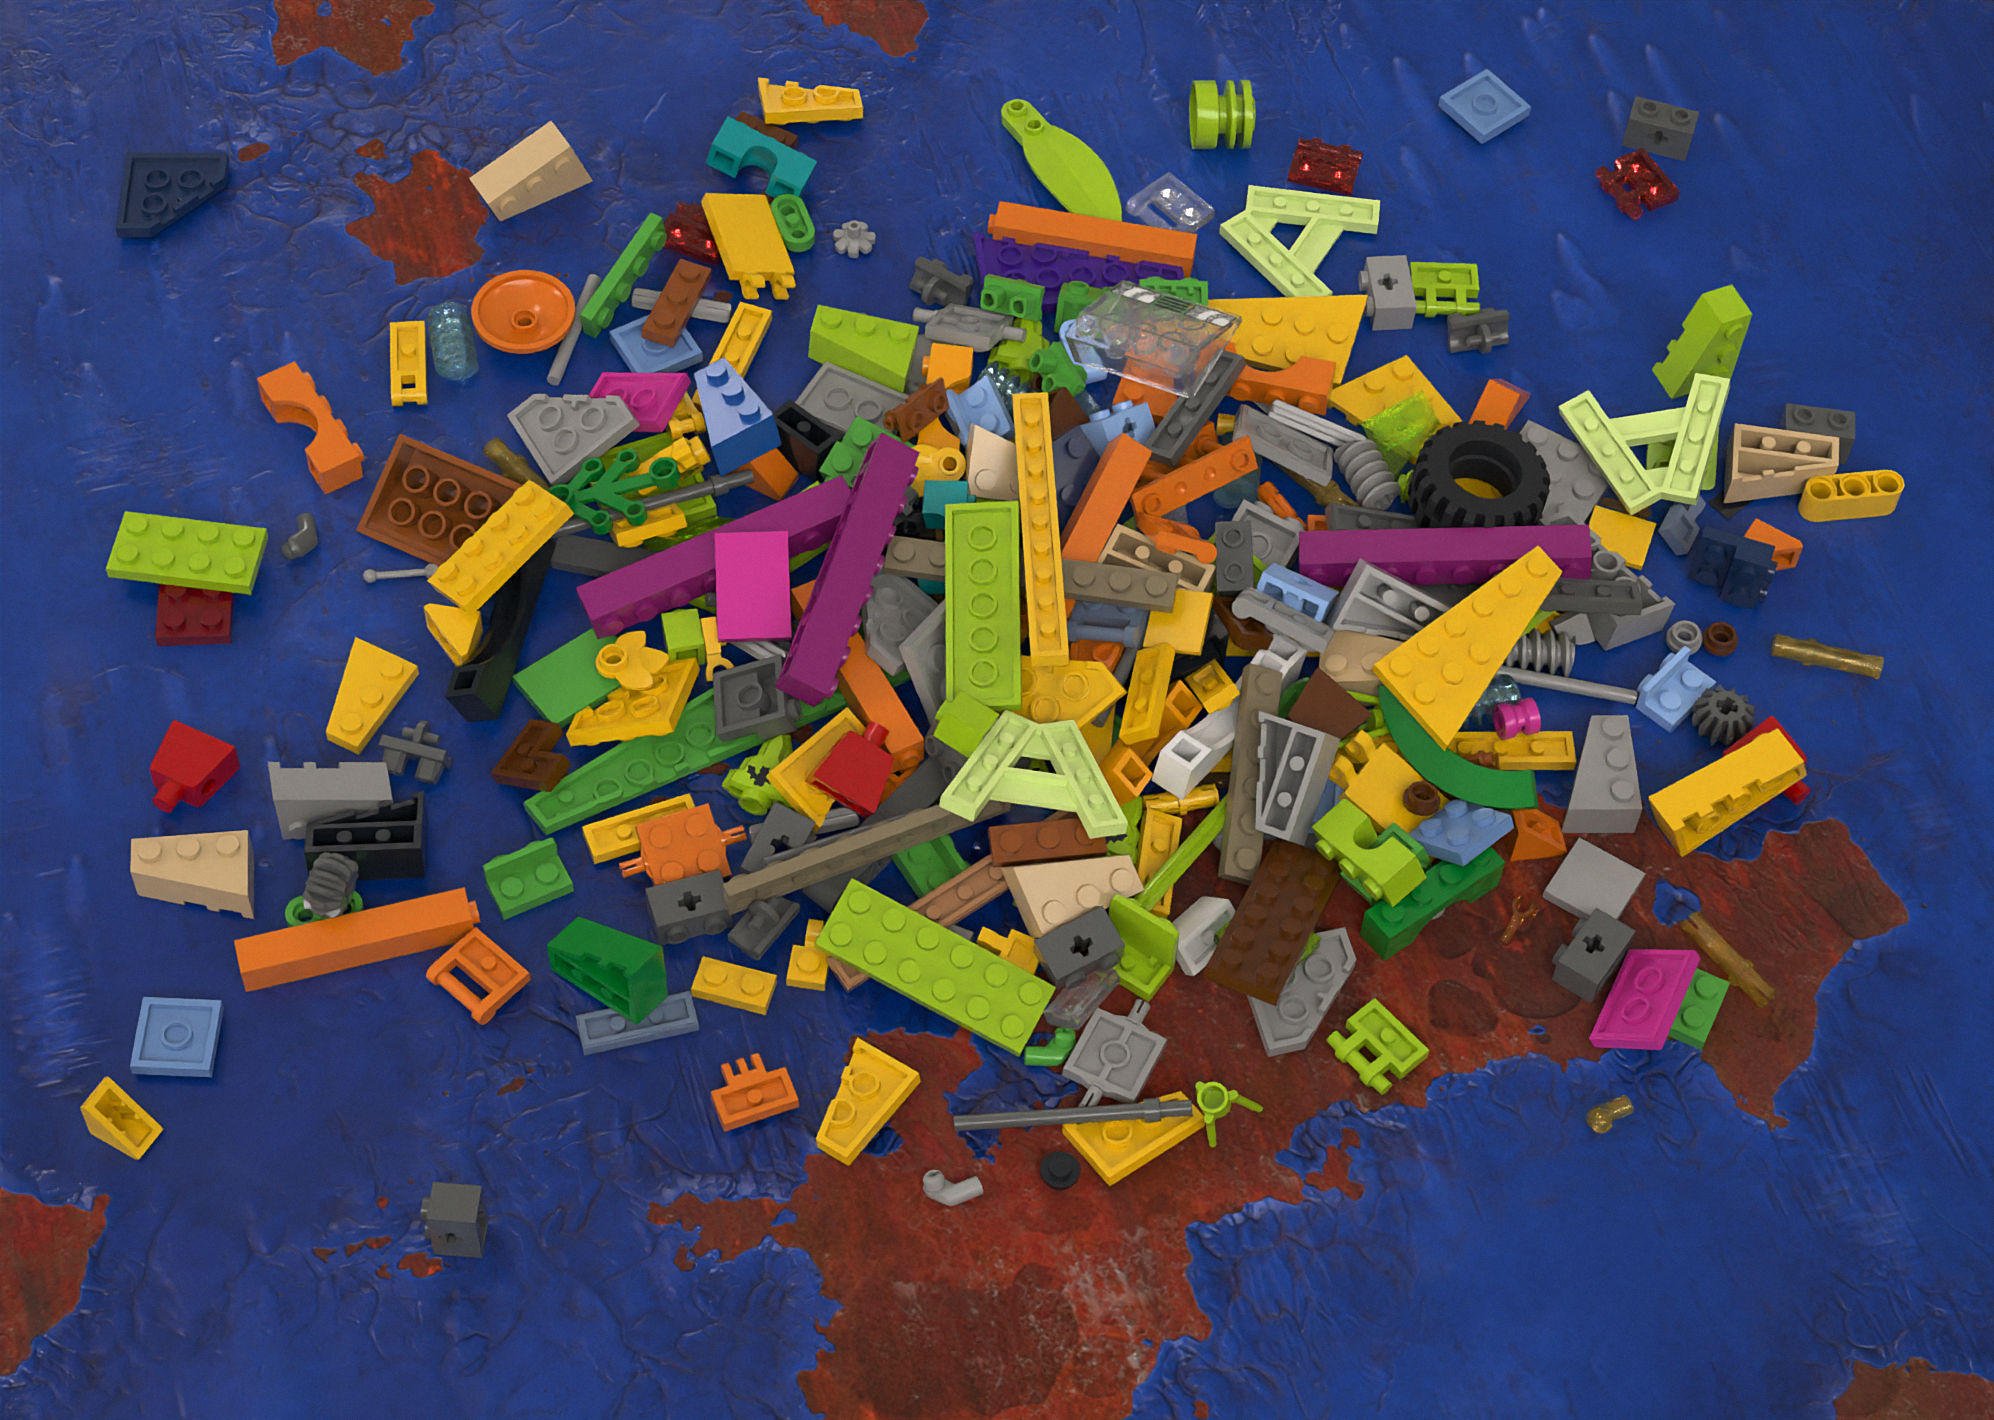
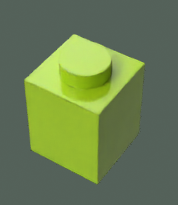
M697 608L688 610L677 609L669 613H662V633L666 653L670 657L669 661L696 657L698 665L706 664L705 643Z
M961 690L953 702L946 699L939 708L935 719L940 722L933 736L970 758L994 726L1000 714Z

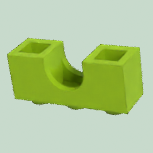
M1346 798L1341 800L1311 826L1318 839L1315 843L1318 851L1329 861L1333 858L1337 860L1341 870L1351 880L1356 878L1361 880L1364 889L1375 900L1382 898L1394 907L1427 878L1417 856L1393 836L1381 846L1368 849L1379 838L1369 817Z

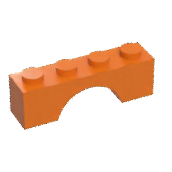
M1200 336L1191 367V379L1214 347L1237 354L1234 342ZM1301 356L1289 368L1276 372L1259 371L1246 364L1225 396L1233 397L1240 401L1249 400L1264 403L1269 406L1275 399H1278L1309 413L1326 415L1334 384L1336 362Z
M294 361L257 378L261 400L277 424L287 422L299 423L310 427L317 433L314 440L305 449L309 471L325 495L363 478L361 463L365 459L359 445L356 442L350 443L345 425L340 418L336 420L333 418L328 400L324 395H317L315 383L307 371L302 373Z

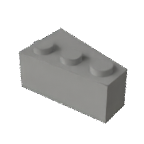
M1360 558L1325 622L1331 629L1350 630L1369 635H1382L1408 640L1453 606Z
M1259 711L1261 744L1258 746L1257 758L1260 759V779L1257 782L1255 829L1304 846L1341 739Z
M1592 715L1583 741L1561 831L1562 833H1634L1642 812V802L1628 715Z
M268 762L272 796L283 840L292 838L304 839L306 837V825L313 821L353 810L355 815L378 809V803L389 801L391 805L394 804L386 762H339L338 768H316L315 762H303V768H280V762Z

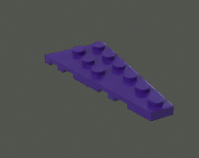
M973 232V245L981 292L984 289L985 276L988 274L1014 280L1023 279L1027 280L1028 283L1045 286L1041 306L1042 313L1057 311L1058 297L1062 285L1071 281H1082L1087 283L1089 287L1103 289L1104 287H1116L1122 282L1139 286L1140 279L1155 276L1162 277L1165 280H1181L1184 278L1183 269L1180 266L1144 260L1135 264L1119 261L1120 256L1107 254V258L1089 256V251L1038 242L1033 246L1015 243L1014 238L1003 237L1002 241L985 238L984 233ZM1129 298L1128 306L1139 305V301Z

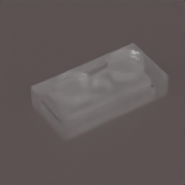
M1097 969L1086 975V981L1079 986L1069 990L1065 987L1043 1012L1047 1023L1079 1030L1120 983L1117 970L1110 969L1101 972L1100 969Z

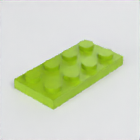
M125 511L106 566L107 575L110 578L251 595L268 541L267 528Z

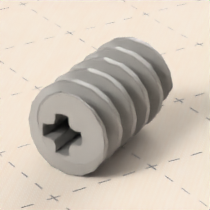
M1366 439L1362 441L1353 440L1342 444L1335 450L1333 455L1334 461L1338 464L1345 481L1350 485V489L1356 496L1358 504L1362 508L1387 510L1392 505L1394 498L1398 496L1401 488L1397 482H1394V474L1388 471V464L1382 460V453L1376 450V443L1373 440Z
M1533 628L1528 637L1525 634L1516 642L1504 661L1505 666L1513 667L1515 662H1519L1520 669L1526 670L1529 663H1532L1535 672H1541L1543 666L1547 665L1551 675L1555 674L1559 666L1562 667L1564 677L1568 678L1575 657V635L1570 642L1568 633L1562 631L1557 640H1555L1553 631L1547 630L1541 639L1539 630Z

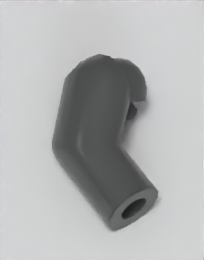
M304 513L297 517L298 532L290 536L288 541L282 544L281 551L287 559L294 560L297 557H303L317 546L318 537L315 519L310 513Z

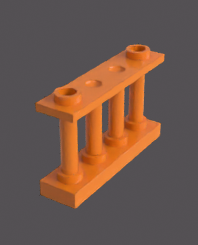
M1207 420L1174 468L1149 459L1128 499L1131 502L1136 523L1140 512L1161 517L1258 469L1250 437L1245 435L1225 446L1221 445L1218 442L1214 423Z

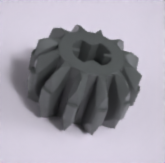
M1721 684L1714 691L1706 688L1701 698L1695 701L1692 708V726L1699 728V738L1708 736L1711 746L1717 741H1721L1727 749L1732 744V741L1736 743L1752 731L1755 706L1748 704V694L1738 696L1735 687L1730 691H1725Z
M323 852L315 860L312 870L309 871V877L305 883L306 888L303 893L304 908L312 911L313 914L325 918L342 916L343 912L347 910L348 903L352 900V895L356 888V881L359 877L357 862L338 853Z

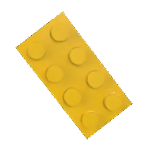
M528 480L514 492L513 496L498 511L488 518V521L472 537L465 540L463 545L445 563L441 564L427 581L436 591L472 616L574 513L566 503L531 480Z

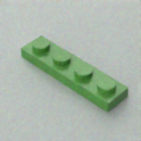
M652 212L649 214L580 313L585 334L596 338L603 328L605 329L610 325L614 311L620 302L624 303L628 299L632 285L638 276L642 277L649 266V260L656 251L658 252L663 248L667 239L663 217Z

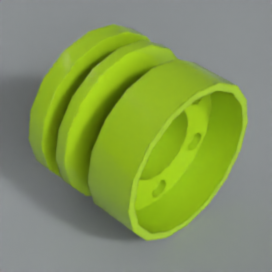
M1192 80L1189 99V128L1192 149H1215L1219 134H1223L1227 149L1234 148L1236 134L1239 148H1250L1256 119L1255 100L1252 96L1250 80H1239L1237 95L1233 80H1226L1223 95L1218 94L1215 80Z

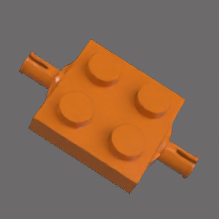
M707 803L636 825L635 830L641 845L640 857L620 862L619 867L620 870H623V878L645 871L654 886L720 870L722 879H725L732 875L726 858V846L746 841L747 836L746 833H743V825L721 832L714 822L709 804Z

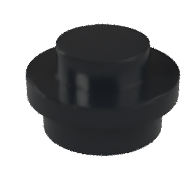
M1056 1151L1048 1154L1042 1160L1040 1176L1043 1182L1051 1189L1057 1191L1066 1190L1078 1181L1080 1166L1073 1155L1063 1151Z

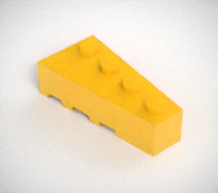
M1777 728L1770 733H1763L1757 736L1751 743L1648 798L1656 824L1679 855L1684 857L1806 777L1807 774L1804 761Z

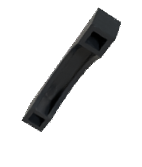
M551 538L497 590L491 625L484 641L467 661L454 668L445 698L467 722L499 719L554 553L556 543Z

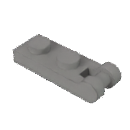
M1252 587L1243 589L1232 603V612L1236 617L1241 619L1252 617L1264 623V626L1270 632L1277 635L1285 634L1297 640L1300 647L1310 652L1318 651L1323 654L1336 630L1331 629L1329 626Z

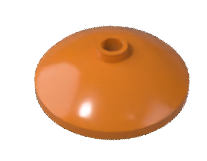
M516 270L496 276L480 288L472 302V322L477 334L487 344L498 350L516 354L535 353L554 346L568 334L575 320V302L567 286L554 276L535 270Z

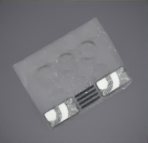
M1122 280L1081 310L1066 333L1065 338L1075 362L1193 400L1241 324L1242 317Z

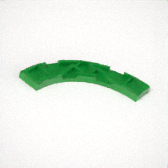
M1386 686L1378 687L1380 705L1393 740L1410 764L1428 781L1456 798L1479 806L1512 811L1539 809L1534 771L1489 769L1461 758L1450 748H1447L1444 752Z

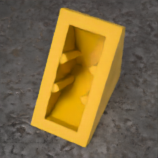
M431 603L424 606L428 630L453 663L458 666L467 661L479 648L483 635L480 611H476L471 616L457 607Z
M104 1077L80 1107L90 1134L135 1160H139L164 1129L110 1077Z

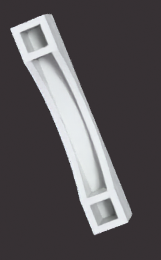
M1274 634L1269 649H1259L1251 663L1282 672V692L1288 684L1298 679L1307 650L1300 647L1296 641L1286 635ZM1242 676L1235 684L1239 692L1241 691ZM1240 695L1234 698L1232 704L1227 708L1208 714L1202 721L1187 730H1180L1160 751L1151 781L1183 800L1234 746Z

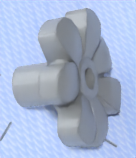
M853 220L842 224V229H835L833 232V240L836 241L835 250L839 254H844L848 250L849 257L858 258L859 250L864 254L872 250V245L876 242V235L874 232H868V225L864 222Z

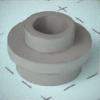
M1687 620L1675 623L1668 629L1666 634L1668 647L1676 653L1686 646L1691 649L1690 655L1694 654L1700 649L1703 641L1699 627Z

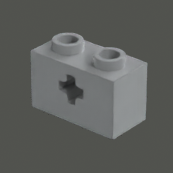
M1407 256L1366 257L1364 271H1359L1358 285L1359 290L1365 291V295H1368L1364 316L1370 317L1372 330L1412 329L1417 306Z

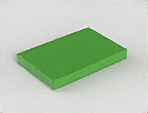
M591 628L512 677L513 684L545 721L558 723L560 728H563L573 721L577 712L588 706L592 709L609 700L608 694L621 687L616 678L611 679L600 675L595 663L599 651L606 645L615 644L618 638L613 635L597 639Z

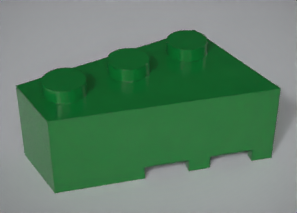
M579 916L547 944L550 969L636 1025L668 997L662 946Z

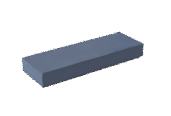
M690 991L668 995L638 1025L611 1008L576 1015V1023L584 1056L699 1030V1023Z

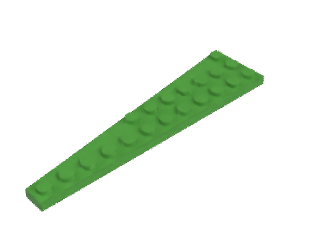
M861 606V609H860V612H859L858 615L862 617V622H861L860 627H859V629H858L857 631H858V633L860 634V636H861V638L863 639V641L865 642L864 626H863V616H862V606ZM881 668L892 688L912 680L908 669L892 677ZM838 686L830 699L825 697L815 707L799 700L803 716L801 719L796 720V727L800 728L849 707ZM713 687L685 704L674 732L664 736L636 737L620 743L561 779L552 792L541 791L524 802L525 810L545 835H549L760 745L768 739L762 740L757 733L722 742L716 735Z

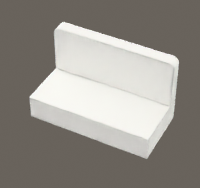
M1202 896L1172 922L1180 934L1176 959L1185 975L1195 976L1210 960L1236 912L1229 899Z

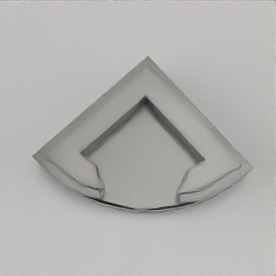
M1570 611L1549 622L1550 627L1558 636L1562 631L1567 632L1571 642L1575 635L1577 645L1595 641L1587 614Z

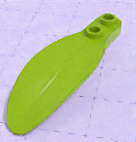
M1014 99L1003 105L1001 109L1003 126L1023 146L1026 161L1036 177L1070 213L1122 221L1121 202L1112 176L1104 162L1089 146L1067 131L1050 125L1025 100Z

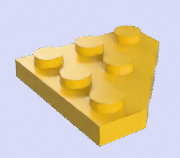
M1021 655L1022 710L1010 712L1038 724L1074 720L1081 731L1128 692L1102 662L1069 660V665L1031 667V656ZM1037 759L1040 763L1045 761L1043 759Z
M696 657L669 661L661 672L652 676L653 687L649 689L631 690L621 686L608 694L609 701L597 709L592 710L588 706L577 712L566 733L570 746H595L601 742L614 740L629 741L636 737L664 736L674 732L700 671Z

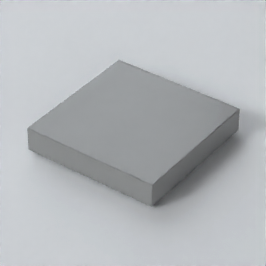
M1578 838L1544 890L1542 898L1579 918L1584 917L1588 919L1593 911L1598 908L1618 920L1642 883L1646 873L1591 843Z

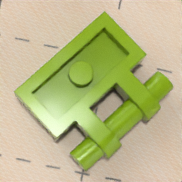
M1410 262L1409 271L1414 296L1424 297V300H1415L1417 306L1415 314H1424V317L1435 318L1436 314L1450 315L1461 313L1464 316L1475 315L1480 311L1479 302H1467V298L1478 297L1479 280L1477 264ZM1436 297H1452L1454 301H1437Z
M1375 998L1347 1020L1346 1028L1353 1035L1345 1039L1338 1031H1335L1326 1041L1335 1050V1056L1342 1063L1348 1062L1360 1074L1359 1079L1367 1087L1372 1086L1381 1095L1385 1094L1392 1086V1083L1383 1075L1387 1070H1390L1400 1080L1424 1061L1429 1054V1049ZM1363 1046L1377 1057L1372 1063L1358 1051Z

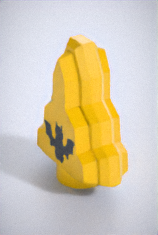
M699 435L690 440L682 437L673 442L669 447L658 452L654 457L641 463L636 471L630 473V477L649 473V467L655 460L669 457L675 460L680 471L679 481L704 471L703 465L712 460ZM653 486L633 492H639L645 496L660 488Z

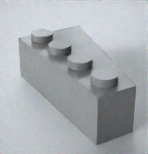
M1568 509L1539 519L1537 526L1586 524ZM1590 529L1592 551L1591 579L1638 582L1643 602L1640 615L1617 616L1609 613H1588L1587 617L1596 640L1606 651L1662 631L1675 603L1667 596L1661 598L1651 589L1653 584L1643 575L1637 577L1624 565L1626 560L1617 552L1613 553L1600 544L1602 539Z

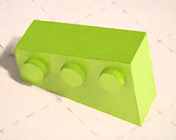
M1732 284L1701 294L1682 323L1685 329L1678 341H1670L1667 346L1670 353L1664 362H1656L1653 367V373L1671 399L1690 394L1695 373L1731 380L1752 317V312Z
M818 305L810 330L808 357L821 364H824L825 361L905 394L916 355L919 326Z

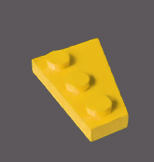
M847 707L766 776L769 782L797 813L816 822L814 827L815 833L821 828L835 800L805 782V779L843 734L853 731L862 736L866 729Z
M858 1037L853 1047L854 1053L848 1066H845L842 1073V1083L835 1099L831 1100L816 1137L819 1149L847 1166L854 1161L921 1082L917 1071Z

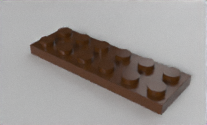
M1276 837L1208 961L1203 978L1276 1006L1342 878L1340 875L1342 870L1338 865L1339 862L1334 858L1329 861L1319 852Z

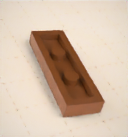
M680 259L642 327V338L674 348L711 280L712 269Z
M1080 818L992 826L988 829L993 868L1102 857L1107 854L1106 838L1090 839Z

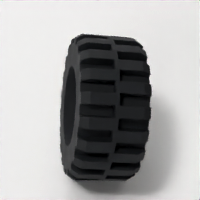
M1480 420L1473 421V424H1467L1466 421L1453 424L1452 428L1448 425L1437 430L1436 434L1431 435L1424 442L1423 448L1420 449L1408 485L1409 507L1411 512L1416 514L1414 519L1421 528L1537 526L1550 492V474L1546 470L1547 465L1541 455H1536V447L1530 441L1524 442L1522 435L1514 430L1509 432L1504 430L1503 425L1494 423L1493 426L1486 425L1485 421ZM1459 478L1481 480L1496 488L1503 497L1489 499L1472 495L1463 490L1454 480Z

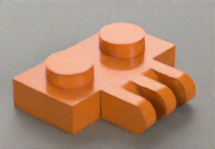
M759 1053L750 1055L751 1064L754 1068L752 1070H748L744 1058L735 1060L739 1072L737 1075L733 1074L729 1063L720 1065L727 1086L711 1091V1100L724 1132L799 1107V1099L786 1067L767 1073Z

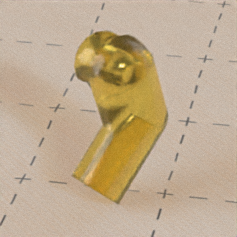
M1623 1095L1590 1108L1586 1114V1122L1590 1127H1593L1595 1132L1606 1133L1612 1128L1614 1120L1633 1113V1105L1628 1096Z

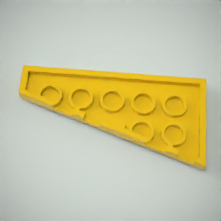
M1368 295L1208 300L1209 309L1236 317L1226 327L1208 322L1207 324L1146 322L1144 329L1173 336V345L1194 351L1197 350L1200 336L1234 342L1237 354L1244 357L1247 365L1272 372L1289 368L1301 356L1336 362L1333 388H1337L1342 384L1367 304Z
M1407 355L1333 389L1328 404L1329 409L1335 407L1344 413L1346 420L1353 425L1361 424L1374 433L1376 440L1414 465L1416 464L1420 449L1423 448L1424 442L1431 435L1436 434L1437 430L1449 425L1452 428L1454 423L1462 422L1461 418ZM1472 478L1454 480L1463 490L1472 495L1489 499L1503 497L1496 488L1481 480Z
M1539 546L1535 547L1380 659L1372 668L1373 673L1444 752L1562 574V570Z

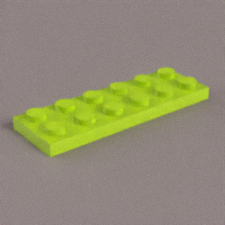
M1018 501L945 504L946 699L950 702H953L962 690L993 711L1022 710L1020 517Z
M851 878L814 943L816 949L1018 1057L1021 1055L1056 989L1055 986L853 878Z

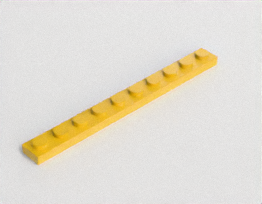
M1048 392L1012 394L1031 667L1069 665Z
M1539 731L1537 734L1527 736L1521 732L1515 738L1503 741L1499 739L1496 732H1457L1448 746L1460 757L1478 753L1480 750H1484L1486 753L1491 751L1493 755L1498 754L1500 770H1574L1577 762L1572 731ZM1352 732L1346 738L1356 736L1358 732ZM1384 735L1373 739L1375 748L1384 742L1417 771L1402 754L1392 735ZM1234 746L1209 772H1231ZM1344 747L1337 749L1334 762L1343 755L1353 764L1355 771L1360 770L1363 764L1359 760L1348 754Z

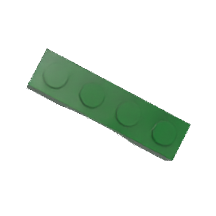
M1491 846L1465 866L1445 860L1441 861L1426 871L1425 875L1427 878L1394 907L1385 900H1382L1365 911L1359 935L1383 961L1387 960L1411 944L1423 927L1443 909L1461 900H1467L1471 904L1498 886L1505 861Z

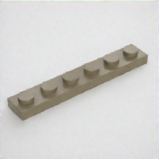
M1252 663L1243 667L1218 877L1249 886L1260 868L1264 832L1255 829L1257 782L1260 779V759L1257 758L1258 746L1261 744L1259 711L1278 717L1283 676L1282 672Z

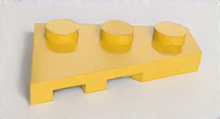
M758 77V91L765 124L785 125L793 122L817 123L827 120L850 121L863 118V105L859 89L819 85L813 90L799 87V82L786 81L785 86L769 84V79Z
M355 637L326 729L327 740L359 755L419 675L418 666Z
M1181 1091L1158 1097L1160 1102L1189 1100ZM1192 1104V1116L1161 1118V1122L1145 1123V1119L1089 1122L1079 1125L1077 1123L1063 1124L1062 1130L1064 1136L1102 1179L1111 1186L1203 1128L1205 1121L1202 1113Z

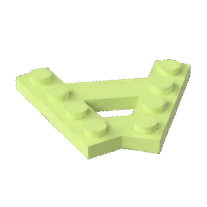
M1249 185L1246 210L1220 224L1219 234L1285 297L1332 296L1333 292L1314 273L1343 230L1377 234L1380 200ZM1277 223L1306 226L1290 250L1270 233Z
M1695 373L1686 407L1609 419L1588 390L1558 406L1559 414L1630 516L1660 499L1696 505L1730 390V379ZM1676 440L1668 467L1645 470L1629 448L1631 446Z
M1008 710L1003 712L943 792L939 807L974 822L989 800L1077 812L1090 839L1125 834L1128 821L1074 720L1038 724ZM1021 756L1050 760L1057 774L1013 767Z

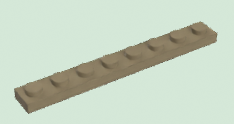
M893 536L888 544L884 562L885 574L945 582V542ZM1020 553V592L1026 593L1023 553ZM1061 558L1064 599L1173 613L1179 581L1178 574Z
M989 800L974 822L939 807V804L927 809H915L905 817L892 822H880L865 832L842 836L835 843L821 848H809L802 852L800 856L792 859L774 861L762 870L751 874L734 876L727 883L723 884L724 905L729 915L748 909L751 902L755 899L766 902L771 896L775 898L1006 813L1010 811L1011 803Z

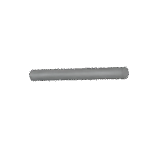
M590 274L587 278L575 308L573 326L563 338L547 376V382L551 385L556 386L560 384L582 330L580 313L601 283V278L595 274Z
M1503 665L1494 677V679L1633 705L1637 699V690Z

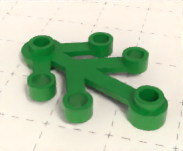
M624 449L617 454L616 461L607 471L599 458H589L582 464V469L568 485L557 484L548 489L547 492L566 503L574 513L572 516L589 523L594 533L603 535L613 528L610 514L605 510L595 511L584 504L596 501L624 514L630 525H641L648 518L644 504L640 501L632 502L619 495L657 486L662 490H671L679 482L680 471L675 460L669 457H662L650 465L649 473L619 480L624 473H632L640 466V460L636 451ZM589 481L596 482L592 488L583 490Z

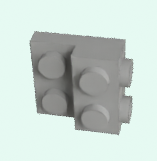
M1244 499L1232 521L1251 520L1253 555L1267 567L1276 563L1291 569L1299 556V531H1305L1303 530L1304 525L1294 518L1286 516L1285 519H1282L1272 514L1274 512L1273 509L1260 501H1255L1253 504Z

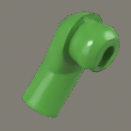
M1062 1026L1055 1030V1037L1046 1047L1025 1046L1024 1065H1061L1071 1055L1076 1046L1074 1030L1070 1027Z

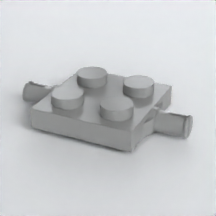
M950 303L941 310L932 311L916 307L913 312L914 322L927 323L925 325V338L936 340L939 344H958L973 347L975 352L989 351L1000 340L1005 339L1023 343L1027 335L1026 328L1013 327L1014 316Z
M1137 999L1128 1017L1113 1015L1098 1007L1094 1011L1063 1067L1062 1076L1082 1084L1088 1089L1079 1107L1097 1106L1102 1096L1112 1098L1123 1104H1135L1167 1043L1166 1038L1149 1031L1142 1024L1147 1012L1151 1008L1146 1001L1142 1006V1000Z

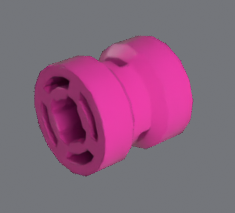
M1533 698L1520 699L1516 705H1510L1505 702L1496 704L1493 707L1494 728L1499 739L1502 741L1515 738L1521 732L1526 736L1539 733L1541 728L1540 714Z

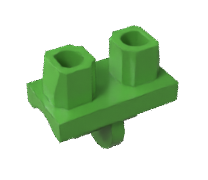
M988 274L985 276L980 306L984 310L1038 322L1042 319L1041 306L1045 286L1028 283L1027 280L1023 279L1014 280Z
M1053 341L1048 350L1037 349L1028 361L1031 371L1039 373L1043 379L1041 387L1043 392H1050L1065 386L1071 395L1075 397L1086 387L1087 373L1081 365L1073 364L1060 342Z

